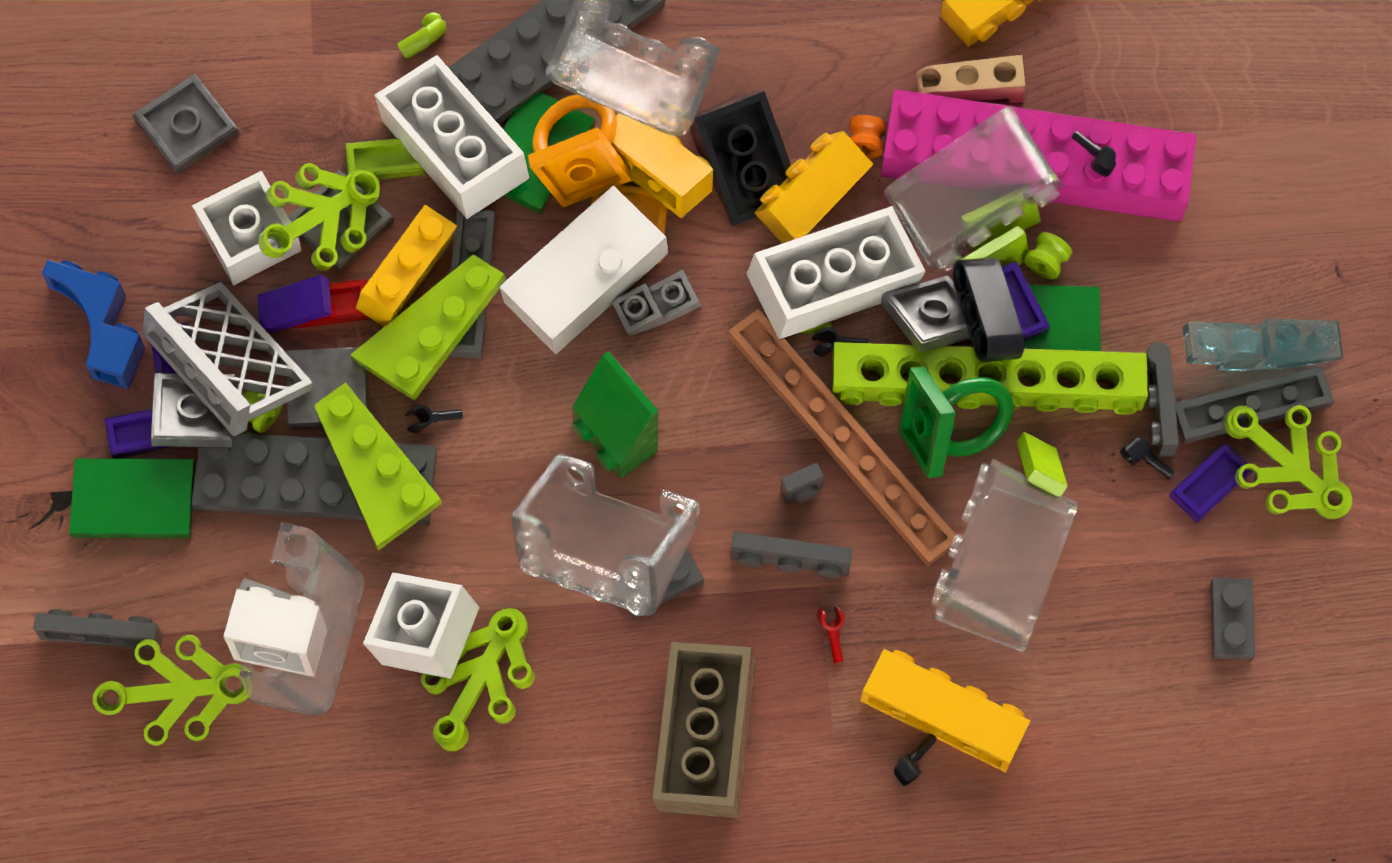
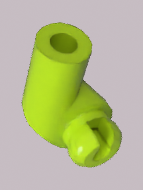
M432 12L425 15L422 19L424 27L398 43V47L406 59L423 51L445 34L447 26L446 22L441 19L440 14Z

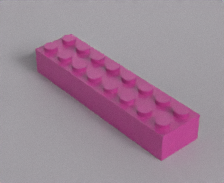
M894 89L881 177L1000 195H1009L1029 186L1034 191L1036 200L1181 222L1189 203L1196 134ZM1079 131L1100 148L1108 146L1115 151L1116 166L1110 176H1101L1091 168V163L1095 157L1072 139L1074 132Z

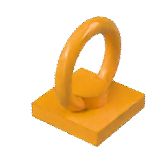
M575 94L556 102L540 118L533 134L532 144L534 153L528 155L530 168L563 208L605 192L613 185L617 187L632 181L630 169L611 145L617 128L614 109L608 101L595 94ZM583 108L592 109L600 115L601 130L597 127L548 147L549 133L556 122L564 115Z

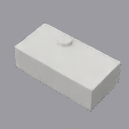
M437 55L375 94L382 122L396 138L400 139L407 151L466 219L529 179L524 152Z
M613 185L500 286L503 301L557 354L613 304V300L622 296L668 254L667 238Z
M891 206L754 253L747 276L778 339H782L881 304L883 293L919 284L925 269Z

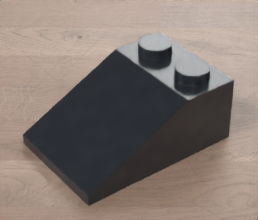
M752 91L685 117L699 156L705 158L713 168V186L733 226L757 217L754 212L763 204L760 198L772 186L776 184L780 186L788 178L785 172L791 166L765 91Z

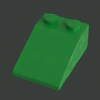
M609 351L600 358L572 406L574 422L571 423V426L583 442L589 440L598 450L595 455L601 465L608 472L613 469L620 478H623L658 452V409Z

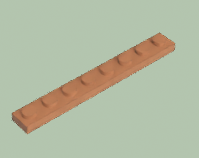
M759 309L728 331L729 339L927 567L958 544V536L785 338L778 339L770 321Z

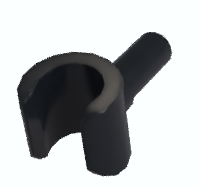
M1079 131L1074 132L1072 139L1095 157L1091 163V168L1101 176H1110L1116 166L1115 151L1108 146L1100 148Z
M831 327L823 328L812 337L813 340L823 342V344H820L813 350L820 357H824L833 351L834 342L869 343L868 338L839 336L837 331Z
M421 404L405 413V416H417L420 423L412 424L407 428L411 433H418L431 423L463 418L461 409L437 412L431 411L429 407Z
M1134 438L1120 451L1122 457L1130 465L1134 466L1143 459L1168 479L1175 473L1174 470L1151 453L1149 444L1143 438Z
M929 734L915 751H912L910 755H905L898 761L894 768V774L903 786L912 783L922 774L916 762L937 741L934 735Z

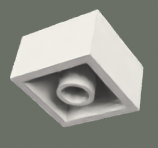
M262 171L192 205L201 230L233 286L302 251L299 238L293 240L292 247L280 258H270L260 250L258 244L259 236L269 225L278 223L286 226L291 223L283 207H274L268 202L266 192L270 185ZM268 239L269 244L278 249L277 243L272 239Z
M392 572L363 644L381 665L451 679L480 607L462 585Z
M250 587L249 591L236 590L223 637L234 660L315 677L327 628L320 608L315 606L313 600L302 596H291L290 600L274 597V593L267 589Z

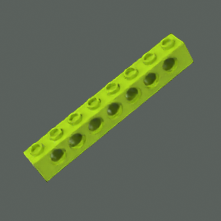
M834 342L832 393L841 403L846 405H858L863 403V401H879L884 406L901 405L904 402L907 381L901 375L910 372V368L924 366L941 392L953 385L945 383L940 378L943 374H953L958 378L959 382L969 378L991 375L1009 390L1013 399L1014 410L1024 406L1035 407L1038 411L1043 412L1056 411L1059 408H1074L1075 411L1080 413H1092L1098 409H1110L1117 414H1133L1137 410L1142 411L1148 397L1147 353L1024 349L1020 359L980 362L976 357L973 347L944 346L923 353H919L914 345ZM866 371H874L881 376V379L878 381H868L862 374ZM1023 376L1031 377L1036 381L1037 385L1033 387L1024 386L1019 382L1018 378ZM1069 378L1076 386L1065 388L1058 383L1057 379ZM1107 379L1113 383L1115 388L1103 389L1096 381ZM986 393L970 394L954 403L963 409H975L981 405H995L998 408L996 399Z

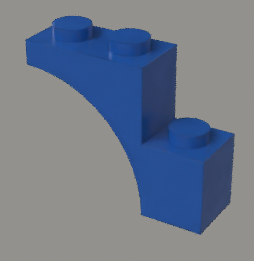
M47 259L42 275L48 288L74 301L88 317L91 345L85 365L91 378L129 390L145 347L140 334L134 328L119 323L114 327L126 298L121 283L115 276L106 272L98 271L97 274L83 271L79 265L67 260L57 263Z

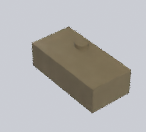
M671 642L652 798L659 812L739 818L756 669V659L751 647Z

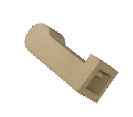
M1022 55L931 65L921 68L915 74L918 93L971 101L1008 99L1009 103L1024 102L1026 85Z

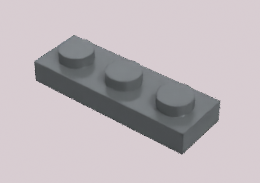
M734 532L731 559L738 560L739 564L748 567H760L763 563L777 565L779 570L789 573H798L801 569L817 571L819 576L825 578H839L841 575H849L853 549Z
M52 609L49 610L48 614L36 613L33 627L40 640L127 648H136L141 641L146 639L156 641L161 648L162 633L158 625L153 623L151 619L140 616L129 617L128 621L113 620L112 616L103 613H90L87 618L75 617L69 611ZM144 645L141 647V649L154 650L153 647L150 645Z

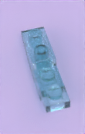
M1266 318L1261 324L1188 321L1182 327L1186 362L1190 364H1216L1217 370L1281 369L1321 364L1343 358L1338 321Z

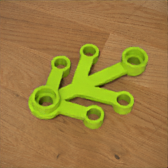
M306 163L295 175L296 182L301 188L309 190L318 184L340 191V193L330 198L293 188L284 181L274 182L266 192V198L272 206L283 207L290 203L312 210L286 226L278 223L269 225L260 234L258 244L264 255L270 258H280L292 247L294 239L322 223L319 247L312 253L311 261L315 268L326 271L338 260L335 246L340 211L351 205L349 228L341 235L340 243L347 252H357L366 243L367 238L364 232L366 209L378 199L380 184L377 177L366 170H355L347 176L321 170L315 164ZM304 172H309L313 176V181L307 180ZM355 186H360L364 191V195L359 193ZM275 189L281 190L285 198L277 197ZM349 235L355 236L358 244H353L349 240ZM268 239L274 240L278 245V249L272 247ZM320 253H325L329 257V262H324L320 258Z
M1296 405L1285 414V423L1290 429L1292 453L1258 424V416L1252 408L1237 406L1226 414L1224 427L1231 437L1236 439L1248 437L1281 466L1259 468L1254 464L1241 466L1235 474L1236 482L1240 487L1250 489L1258 484L1300 482L1311 492L1289 495L1284 490L1271 492L1265 500V506L1270 513L1280 515L1288 510L1315 509L1319 515L1327 519H1337L1348 513L1352 506V494L1350 489L1339 481L1336 453L1341 448V439L1337 433L1326 431L1315 440V449L1321 454L1322 479L1310 469L1306 427L1311 422V413L1308 408ZM1294 411L1302 413L1304 422L1301 425L1293 421L1292 414ZM1243 414L1248 417L1249 426L1247 428H1243L1238 424V415ZM1324 437L1332 439L1334 447L1331 451L1323 447L1322 440ZM1245 469L1254 473L1255 479L1253 483L1244 481L1242 474ZM1329 492H1334L1338 495L1339 503L1337 506H1333L1328 502L1327 496ZM1275 495L1281 496L1284 499L1285 504L1282 509L1274 507L1272 500Z
M513 608L502 609L493 615L488 627L469 633L459 659L464 657L469 650L489 645L482 656L456 665L451 679L440 677L437 684L429 685L430 680L435 675L422 674L421 683L431 694H440L448 686L469 679L449 716L440 718L434 726V738L444 750L457 751L466 745L469 739V730L464 723L486 684L491 698L488 711L492 718L500 724H506L514 718L516 709L507 696L498 665L505 650L511 662L508 677L516 688L525 689L533 684L535 673L527 663L521 644L528 632V622L519 610ZM513 622L509 630H501L505 624ZM522 670L527 671V675L523 679L516 680L518 672ZM508 705V709L504 714H496L500 706ZM454 725L452 733L443 735L446 728Z
M185 635L176 643V654L182 660H192L211 677L195 680L163 655L156 641L146 639L141 641L135 648L136 660L143 665H150L170 682L123 687L119 682L106 681L95 690L93 704L100 713L114 715L120 712L125 704L173 699L158 719L149 722L144 729L145 740L151 745L158 746L167 740L170 728L196 696L213 695L200 715H194L189 718L184 727L185 734L189 739L200 741L208 735L211 723L227 704L242 703L250 696L254 687V680L250 671L243 665L237 663L222 665L201 648V643L197 637ZM188 640L195 644L196 650L194 654L187 655L182 652L181 644L183 641ZM144 645L152 646L155 651L154 658H143L140 653L141 647ZM235 676L239 678L241 687L235 691L230 690L226 685L228 677ZM105 691H116L119 696L118 702L115 704L106 702L104 698ZM194 721L202 722L205 727L204 733L201 735L193 734L190 730V724ZM157 725L164 730L162 739L156 740L150 736L149 730L152 726Z

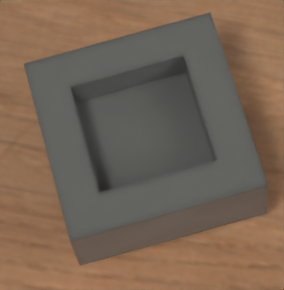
M818 463L781 478L780 492L786 504L796 500L798 503H804L819 494V490L823 486L824 475Z

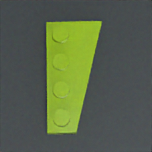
M472 255L350 355L352 361L415 401L498 292L500 286L506 281L505 274L477 256Z
M346 382L314 405L378 551L442 504L441 498Z

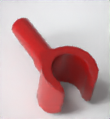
M834 605L835 619L832 622L826 623L825 612L820 607L816 617L818 622L827 629L833 662H843L839 629L844 624V614Z

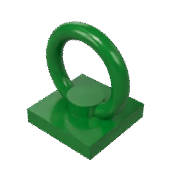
M925 366L910 368L898 433L927 478L942 477L946 456H970L987 449L1000 439L1007 430L1013 416V399L1009 390L1002 383L986 377L965 379L941 392ZM975 393H986L996 399L998 404L997 415L992 424L983 433L965 441L950 440L955 417L952 405L956 401Z

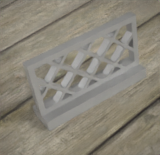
M222 282L165 308L159 302L145 308L142 334L233 436L246 431L248 421L312 390L313 382ZM219 298L225 304L227 310L223 312L204 308V304ZM179 315L196 317L194 327L178 324L173 318ZM201 318L223 322L222 332L199 328ZM228 324L246 327L250 332L249 337L226 333ZM196 339L218 342L217 352L200 349L195 344ZM224 344L247 348L245 357L222 353ZM251 349L268 352L273 357V361L266 362L250 359ZM219 364L242 368L240 378L223 375L218 369ZM247 369L270 373L268 383L245 379ZM274 374L291 377L296 384L290 387L272 384ZM242 389L264 393L265 399L250 405L241 395Z

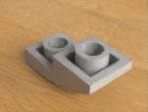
M683 269L650 287L645 283L612 301L629 336L670 322L702 306Z

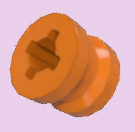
M857 115L850 119L849 131L852 133L850 138L868 159L878 158L883 155L884 144L881 141V137L886 133L887 124L881 118L872 115Z

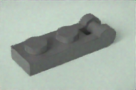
M1155 342L1149 346L1146 352L1147 376L1150 377L1151 385H1147L1148 397L1146 405L1147 408H1153L1154 421L1149 423V441L1151 445H1156L1157 458H1173L1179 445L1171 352L1166 344Z

